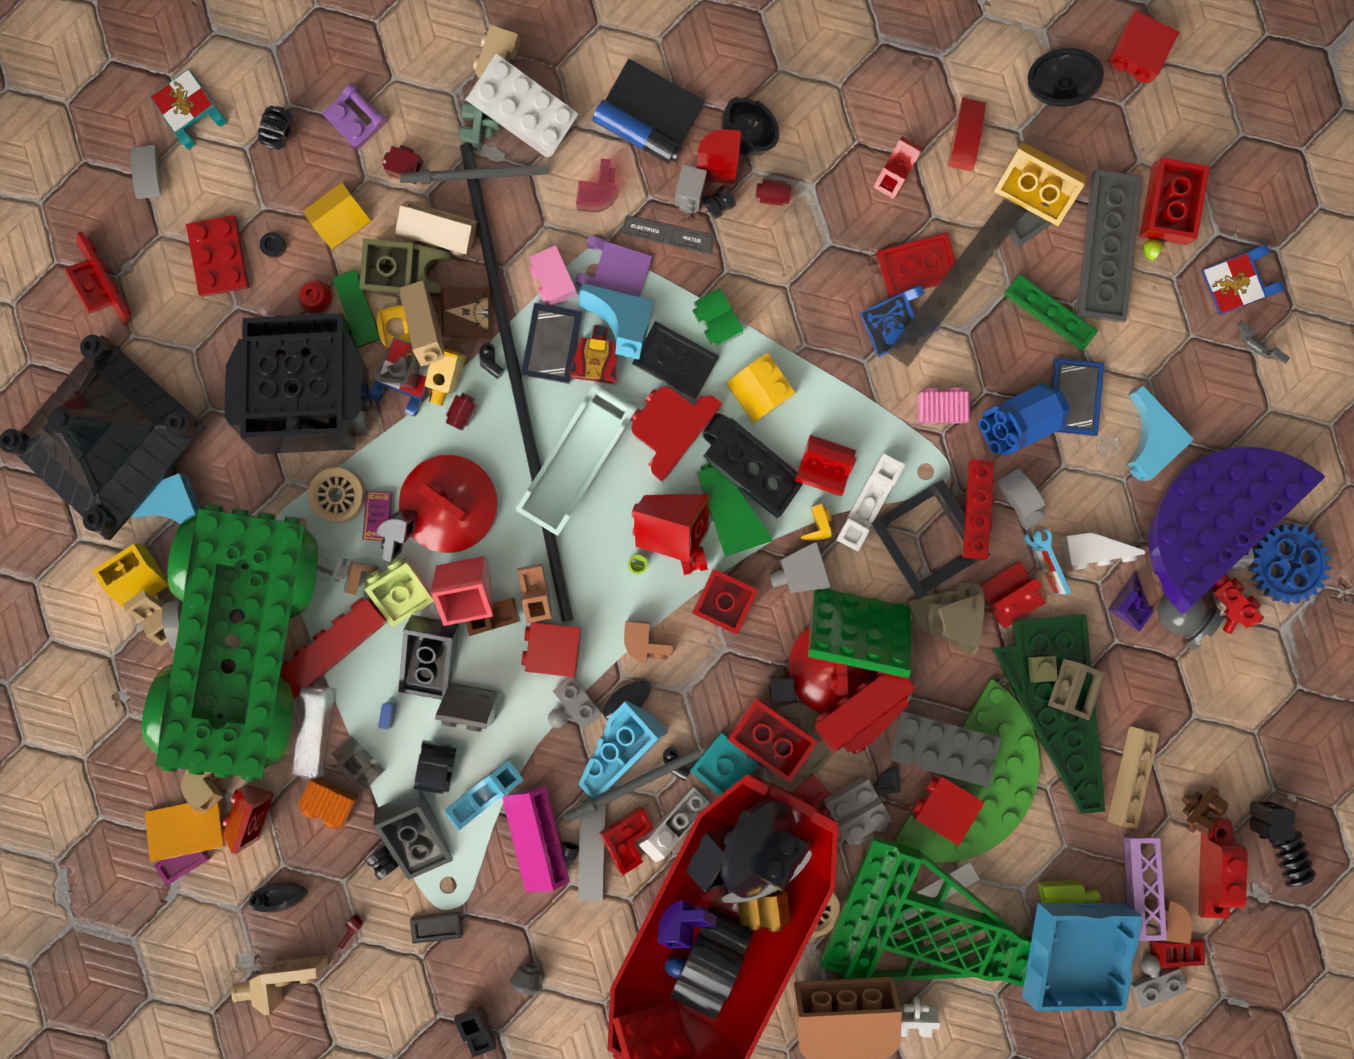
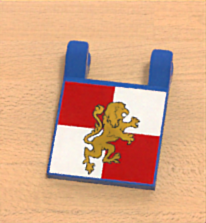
M1267 245L1202 270L1219 316L1284 290L1281 281L1263 287L1253 262L1270 253Z
M393 337L379 373L384 374L387 372L388 369L386 367L399 361L402 356L404 359H407L413 355L412 345ZM430 364L420 366L416 389L384 383L376 379L369 396H371L372 400L380 402L385 387L411 397L406 406L405 413L416 416L427 389L425 382Z

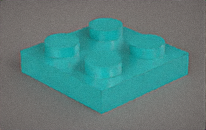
M721 732L702 754L703 757L699 758L691 767L690 771L721 796L745 775H751L759 766V763L729 742L727 736Z

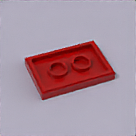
M948 232L876 252L888 298L896 296L916 285L922 286L923 290L960 280Z

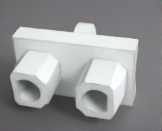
M913 997L912 1004L900 1006L902 1011L901 1037L910 1035V1028L918 1029L919 1035L922 1037H932L934 1030L939 1029L940 1022L937 1018L936 1007L920 1004L919 997Z

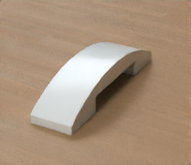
M884 453L882 454L855 501L836 539L837 541L859 551L870 531L871 523L875 520L905 464Z

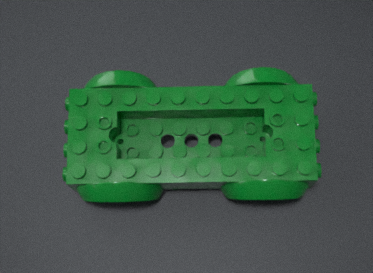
M206 504L205 508H199L197 513L187 517L180 524L172 543L168 563L169 589L173 595L183 602L173 664L163 667L155 676L147 694L142 717L143 742L157 755L155 766L162 767L161 770L177 772L178 769H186L188 773L194 775H204V772L215 773L216 777L230 778L231 775L241 776L242 780L257 781V778H263L264 768L279 762L283 758L289 741L293 715L292 689L290 684L280 677L289 618L304 613L308 608L313 595L318 568L317 541L314 535L305 527V524L300 523L301 518L286 516L283 521L275 519V514L260 512L258 516L249 515V510L232 508V512L223 511V506ZM233 609H240L244 612L245 618L241 623H233L229 619V613ZM229 634L238 635L240 637L239 646L235 648L227 646L225 642L226 636ZM225 659L234 660L236 663L235 671L232 673L223 672L221 669L222 661Z

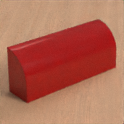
M715 130L706 135L701 141L697 154V168L707 171L706 181L735 184L741 131Z

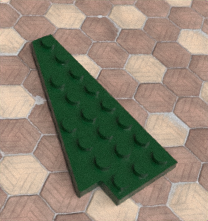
M1086 614L1011 621L1014 645L991 647L992 653L1078 813L1105 812L1095 705L1090 720L1050 707L1048 703L1056 681L1030 682L1028 657L1056 656L1057 676L1063 659L1091 667ZM1086 673L1075 706V710L1080 712L1083 709L1093 679L1090 673Z

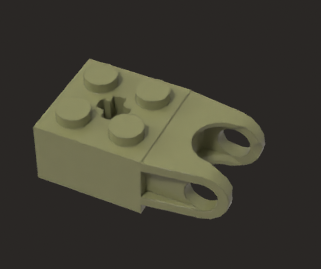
M363 239L360 289L364 292L401 295L399 288L423 280L429 295H441L442 286L428 280L427 269L434 262L450 260L451 254L413 243ZM388 262H391V265L394 267L393 270H390V273L383 270V266H387Z

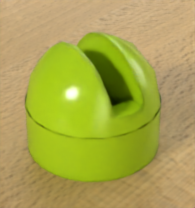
M1155 239L1148 240L1143 245L1142 251L1146 258L1154 261L1165 245Z
M640 553L633 554L628 561L629 570L634 574H641L646 571L648 566L647 558ZM633 560H639V561H644L645 563H644V564L632 563V561H633Z

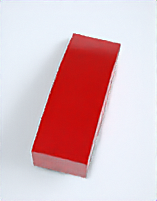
M961 98L947 166L971 171L974 168L981 139L985 102Z

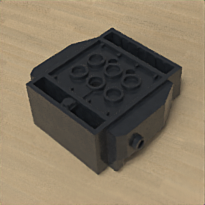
M343 313L243 318L242 339H238L226 364L225 419L228 424L257 454L356 450V436L367 434L366 424L369 421V411H372V398L369 396V370L351 338L350 324ZM311 352L309 356L304 357V353ZM279 354H286L283 358H279ZM293 387H298V390L295 393H291V389Z

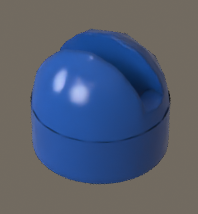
M677 956L669 957L665 963L666 972L677 979L685 960Z

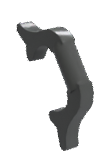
M1242 320L1237 325L1240 330L1239 338L1243 343L1265 358L1276 359L1285 364L1290 359L1288 355L1281 352L1277 347L1273 350L1265 347L1252 337L1256 330L1249 327Z

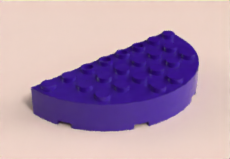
M1237 447L1217 451L1202 457L1182 471L1159 500L1149 530V552L1153 570L1158 575L1163 585L1162 590L1171 603L1183 615L1326 476L1296 457L1280 451L1258 447Z

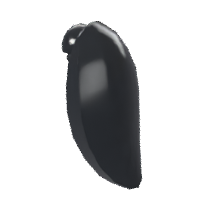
M638 681L618 689L608 699L603 708L604 718L608 721L609 717L625 701L641 708L650 694V683Z
M272 883L253 892L248 903L250 907L260 912H281L303 901L307 896V890L300 885L292 883Z

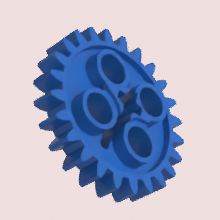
M1287 524L1280 525L1279 529L1273 527L1270 533L1263 537L1264 540H1260L1257 543L1258 549H1253L1255 560L1252 563H1254V567L1249 568L1248 571L1256 573L1251 578V581L1260 582L1256 589H1266L1264 592L1265 597L1272 596V601L1282 600V603L1289 604L1290 601L1298 604L1300 603V598L1303 601H1309V594L1317 596L1316 588H1325L1321 580L1330 578L1324 574L1325 570L1332 569V567L1325 565V562L1332 558L1324 556V552L1329 548L1320 547L1323 538L1314 539L1315 531L1307 533L1306 526L1298 529L1297 524H1290L1289 528ZM1282 542L1285 544L1286 547L1284 554H1282L1279 550V546ZM1305 551L1308 553L1309 556L1308 561L1306 563L1303 561L1302 558L1303 553ZM1273 565L1277 568L1275 577L1271 575V567ZM1296 574L1300 577V583L1297 586L1294 583V576Z

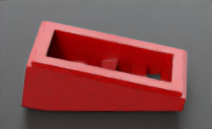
M1191 939L1190 944L1165 940L1150 941V955H1155L1158 958L1160 968L1205 965L1204 940ZM1191 946H1193L1194 959H1191ZM1171 948H1173V959L1171 957Z

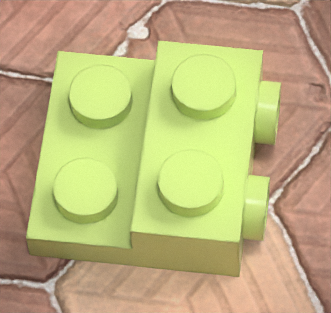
M399 557L395 558L387 564L388 568L380 573L376 570L366 577L367 582L364 583V590L392 628L434 602L432 595L420 580V575L407 557L402 560Z

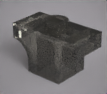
M349 736L332 753L337 761L335 766L352 783L358 782L366 789L385 771L352 736Z

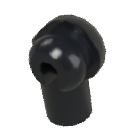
M491 343L483 344L479 350L480 366L496 379H499L505 370L495 363V347Z
M668 747L663 752L664 764L679 757L678 751L674 747ZM682 766L670 773L686 781L691 771Z

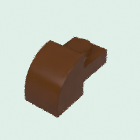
M515 598L492 604V617L466 621L469 636L520 622L521 619Z

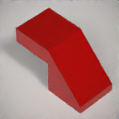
M902 136L873 188L894 199L923 148Z

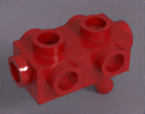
M1225 574L1211 587L1213 593L1227 607L1224 613L1229 619L1223 627V631L1232 634L1238 622L1247 629L1251 625L1259 624L1264 619V615L1259 610L1262 607L1253 595L1247 597L1244 594L1243 590L1245 587L1236 577L1231 579Z

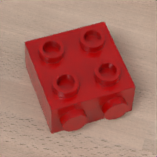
M1135 10L1127 20L1107 63L1111 64L1117 71H1125L1133 75L1139 82L1150 84L1158 76L1179 31Z
M531 622L530 626H526L524 641H528L527 651H523L521 665L525 666V672L575 677L582 627Z
M937 773L935 777H930L926 783L925 789L927 791L922 799L919 797L912 807V811H914L912 816L917 821L959 846L985 803Z

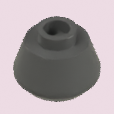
M524 963L523 966H519L509 981L512 989L527 995L539 993L543 988L541 972L537 970L538 967L530 963Z

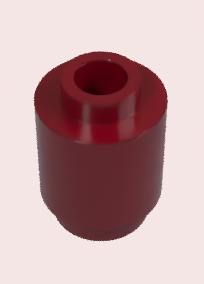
M763 179L762 183H757L755 198H760L761 204L778 206L789 204L792 185L786 184V181Z
M463 392L461 396L455 395L445 415L447 416L445 423L463 431L465 426L469 425L478 405L474 403L475 398Z

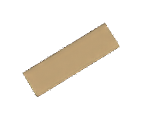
M1132 726L1129 727L1108 814V822L1123 827L1138 828L1160 733Z

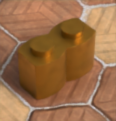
M775 891L758 899L738 902L740 923L743 926H749L750 930L768 927L769 931H780L784 929L785 925L791 923L787 892Z

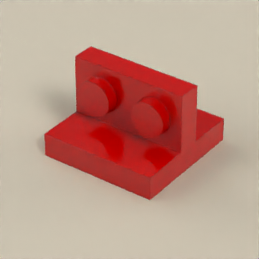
M809 435L795 481L842 496L848 476L854 468L857 459L854 457L856 450Z
M1020 561L980 584L983 589L984 600L1003 629L1012 624L1011 621L1023 618L1046 603L1038 591L1042 587L1037 578H1030Z

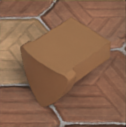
M350 561L343 591L356 595L361 571L374 572L378 570V566Z

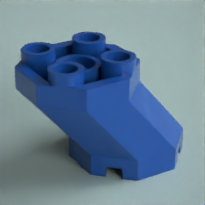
M1043 382L983 412L982 419L978 422V427L990 451L995 455L1002 454L1007 456L1066 427L1067 421H1065V418L1069 415L1070 407L1062 391L1057 388L1051 389L1047 387L1049 384Z

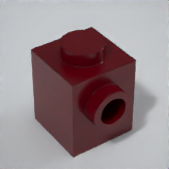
M400 145L399 148L391 146L390 152H386L383 158V166L386 173L400 179L399 173L419 172L424 163L420 155L415 154L413 149Z

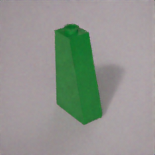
M709 463L700 466L701 471L697 472V476L703 493L709 495V511L724 556L726 557L771 542V535L736 485Z

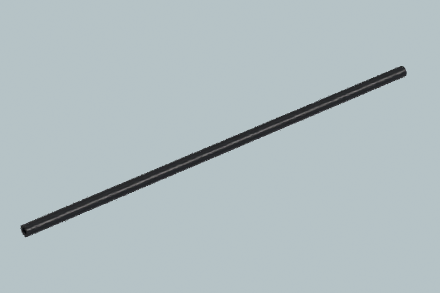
M472 144L460 145L464 169H477ZM467 179L475 220L478 221V235L531 481L533 482L541 469L480 181L479 179ZM542 527L562 622L574 620L556 535Z

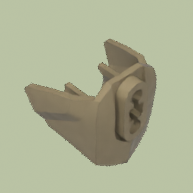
M961 582L956 590L933 593L919 600L915 598L907 601V606L911 609V615L920 631L954 642L956 647L968 656L974 655L978 651L984 619L983 589L979 584Z

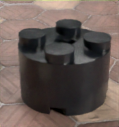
M422 740L421 754H419L413 789L443 794L444 791L449 792L452 772H448V767L453 768L457 748H453L452 744Z

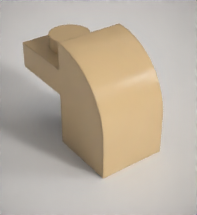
M143 590L125 602L123 606L127 613L142 623L146 636L162 646L168 642L162 624V607L165 602L157 594L151 596Z
M188 770L185 771L182 777L181 789L184 798L194 811L206 813L223 798V795L213 783L218 778L215 776V773L204 772V775H194L188 773Z

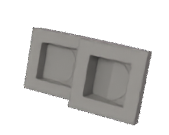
M155 145L131 148L132 178L137 199L162 196V176L158 171L159 151Z

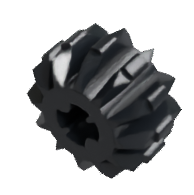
M271 105L262 114L261 121L259 122L258 139L261 144L266 145L268 148L281 150L289 141L293 118L290 111L284 110L285 108Z

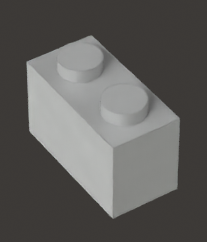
M682 165L675 193V206L679 207V210L686 213L699 212L706 186V170Z

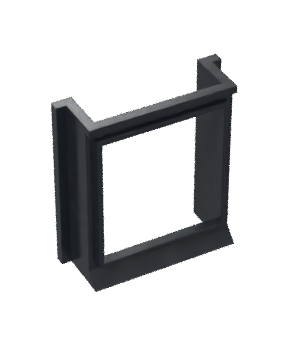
M943 479L871 523L918 600L926 596L928 591L976 561H979V559H969L960 556L919 582L885 527L927 499L935 496L959 536L964 540L965 513Z

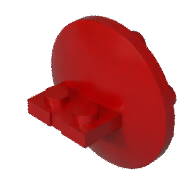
M439 455L421 462L406 477L399 495V511L410 510L417 512L412 538L423 547L436 552L455 553L475 546L489 533L497 515L498 499L491 478L478 464L461 456Z
M809 626L797 637L791 648L788 659V674L793 677L794 691L804 704L818 713L823 714L828 710L831 714L836 710V704L847 695L850 698L855 696L856 689L865 681L869 680L870 683L875 681L878 671L808 657Z

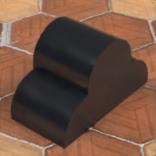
M709 904L707 911L717 916L716 927H699L692 943V948L688 952L669 998L716 1019L723 1002L727 1000L738 976L754 930H750L749 926H743L740 923L739 917Z

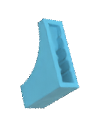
M583 283L580 291L579 307L595 313L610 326L616 339L615 354L639 360L652 318L654 301Z
M1140 386L1128 395L1137 407L1142 430L1138 448L1127 465L1131 468L1130 472L1136 479L1148 481L1152 480L1194 439L1144 386Z
M178 473L162 480L134 512L132 517L134 519H144L152 516H164L181 524L187 517L197 513L200 506L188 475Z

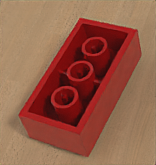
M878 672L875 681L870 683L867 680L856 689L855 696L850 698L847 695L836 704L834 712L830 714L827 710L816 719L814 732L833 755L911 696L916 688L909 679Z

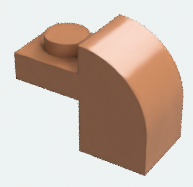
M542 563L518 568L517 572L522 590V604L526 622L531 623L551 619V600Z
M625 621L624 644L628 653L635 660L647 663L648 654H652L654 659L667 660V655L672 656L673 644L649 642L650 623Z
M1164 896L1167 940L1165 941L1190 944L1192 921L1189 913L1183 906ZM1145 900L1144 904L1152 911L1157 905V901Z

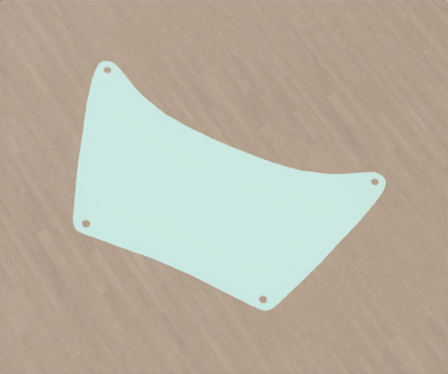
M587 249L566 267L578 295L555 305V307L583 312L576 351L581 337L592 338L594 325L608 327L606 341L616 343L612 329L601 317L579 307L582 286L576 284L577 274L582 273L586 275V270L591 264L599 265L603 251ZM648 270L640 294L641 298L654 301L647 335L656 321L719 356V359L696 400L633 366L634 358L616 354L617 385L602 383L601 386L629 404L631 402L638 406L637 409L639 408L640 410H643L647 405L645 399L653 389L658 391L661 387L671 388L692 405L695 404L701 395L714 396L723 403L717 413L723 414L729 419L733 418L797 472L809 435L856 450L854 457L857 459L854 468L848 476L842 496L803 484L779 518L774 517L737 487L771 535L772 541L815 523L810 507L822 504L823 508H828L831 516L850 511L883 453L905 464L883 504L909 500L942 479L947 483L951 471L948 460L929 440L904 421L856 389L794 354L739 319L738 321L743 328L742 335L718 348L715 343L710 344L704 334V331L707 330L703 321L698 323L692 312L695 309L694 302L700 298ZM540 293L510 321L520 372L522 371L534 303L550 305L548 300L543 301ZM500 332L489 342L495 347V363L505 370L499 379H496L480 366L478 353L463 367L456 391L446 394L443 406L429 402L430 397H428L420 404L416 416L408 414L337 467L358 475L363 481L366 491L392 493L391 516L399 511L401 487L409 473L421 462L439 455L461 456L478 464L491 478L497 493L498 509L495 522L485 538L475 546L461 552L441 553L423 547L410 537L403 544L402 553L397 556L401 560L407 557L420 575V580L430 594L436 565L485 556L490 571L492 604L515 598L521 619L520 622L469 636L466 622L459 623L458 644L450 684L456 683L500 691L495 721L486 729H482L481 732L467 730V725L457 724L456 727L441 725V720H435L442 700L398 692L403 629L409 618L393 628L387 622L324 675L378 807L416 791L413 787L419 754H421L422 740L452 744L453 748H457L453 768L448 767V772H452L449 792L444 791L443 794L421 791L435 815L453 861L416 876L414 880L426 898L441 910H451L460 907L468 900L475 886L493 827L503 805V800L500 798L459 831L443 811L508 760L520 774L536 746L552 729L548 721L549 713L553 709H562L564 707L553 690L570 677L525 672V666L521 665L522 653L527 651L528 641H524L525 628L530 626V623H527L525 618L522 590L517 569L542 563L550 594L552 616L551 619L536 622L582 627L576 676L573 678L585 692L627 652L624 644L625 621L650 623L651 631L704 588L713 568L724 573L727 569L768 544L765 543L725 557L709 511V531L699 546H702L708 567L706 571L696 570L692 574L684 576L679 559L636 547L635 536L632 534L634 518L631 515L634 505L638 504L644 495L704 494L697 472L701 471L700 466L708 464L703 455L710 447V444L705 441L701 432L662 483L653 476L651 467L648 465L656 453L634 437L631 430L633 422L629 420L558 536L556 535L574 620L562 622L542 527L515 510L532 481ZM766 353H769L796 394L755 423H752L726 383L745 367ZM522 376L541 468L594 384L593 381L571 378L570 384ZM462 392L475 398L474 403L478 405L469 425L465 426L463 431L445 423L447 419L445 415L455 395L461 396ZM595 395L593 401L620 418L625 414L624 411L600 396ZM750 462V471L753 474H758V465ZM923 463H928L934 468V475L929 480H923L918 476V467ZM770 477L768 485L771 489L776 490L778 483L776 479ZM308 489L286 506L277 515L276 519L284 521L286 516L304 518L308 523L307 529L314 535L317 541L318 568L315 587L310 604L306 611L302 613L313 643V636L322 629L326 631L333 626L331 622L340 614L347 615L352 610L350 606L360 598L364 600L370 598L364 590V583L367 582L366 577L372 572L361 571L356 595L343 591L350 561L378 566L380 573L388 568L387 564L389 561L382 559V541L362 540L365 506L361 513L350 521H327L319 517L311 508L308 499ZM322 489L321 493H326V490ZM336 489L333 492V499L335 502L340 501L343 493L341 489ZM354 489L349 493L355 494ZM349 497V500L353 502L354 497ZM636 553L643 554L648 560L647 569L641 574H634L628 568L629 558ZM633 560V561H632V563H640V564H644V563H645L644 561H639V560ZM435 602L414 614L416 616L441 620ZM388 701L395 702L396 709L392 727L389 729L379 728L378 723L382 704ZM445 877H452L457 884L455 891L450 894H446L440 889V881Z

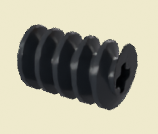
M1296 830L1295 839L1285 840V844H1272L1273 849H1281L1280 852L1275 854V857L1284 858V861L1278 863V866L1280 868H1287L1286 871L1281 873L1282 877L1291 878L1285 882L1287 887L1307 885L1316 876L1315 870L1311 869L1313 866L1312 861L1308 859L1309 852L1304 850L1306 843L1302 841V832Z

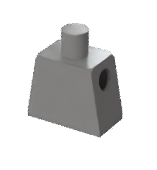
M817 542L811 543L780 559L782 570L769 574L773 588L787 584L789 593L831 587Z

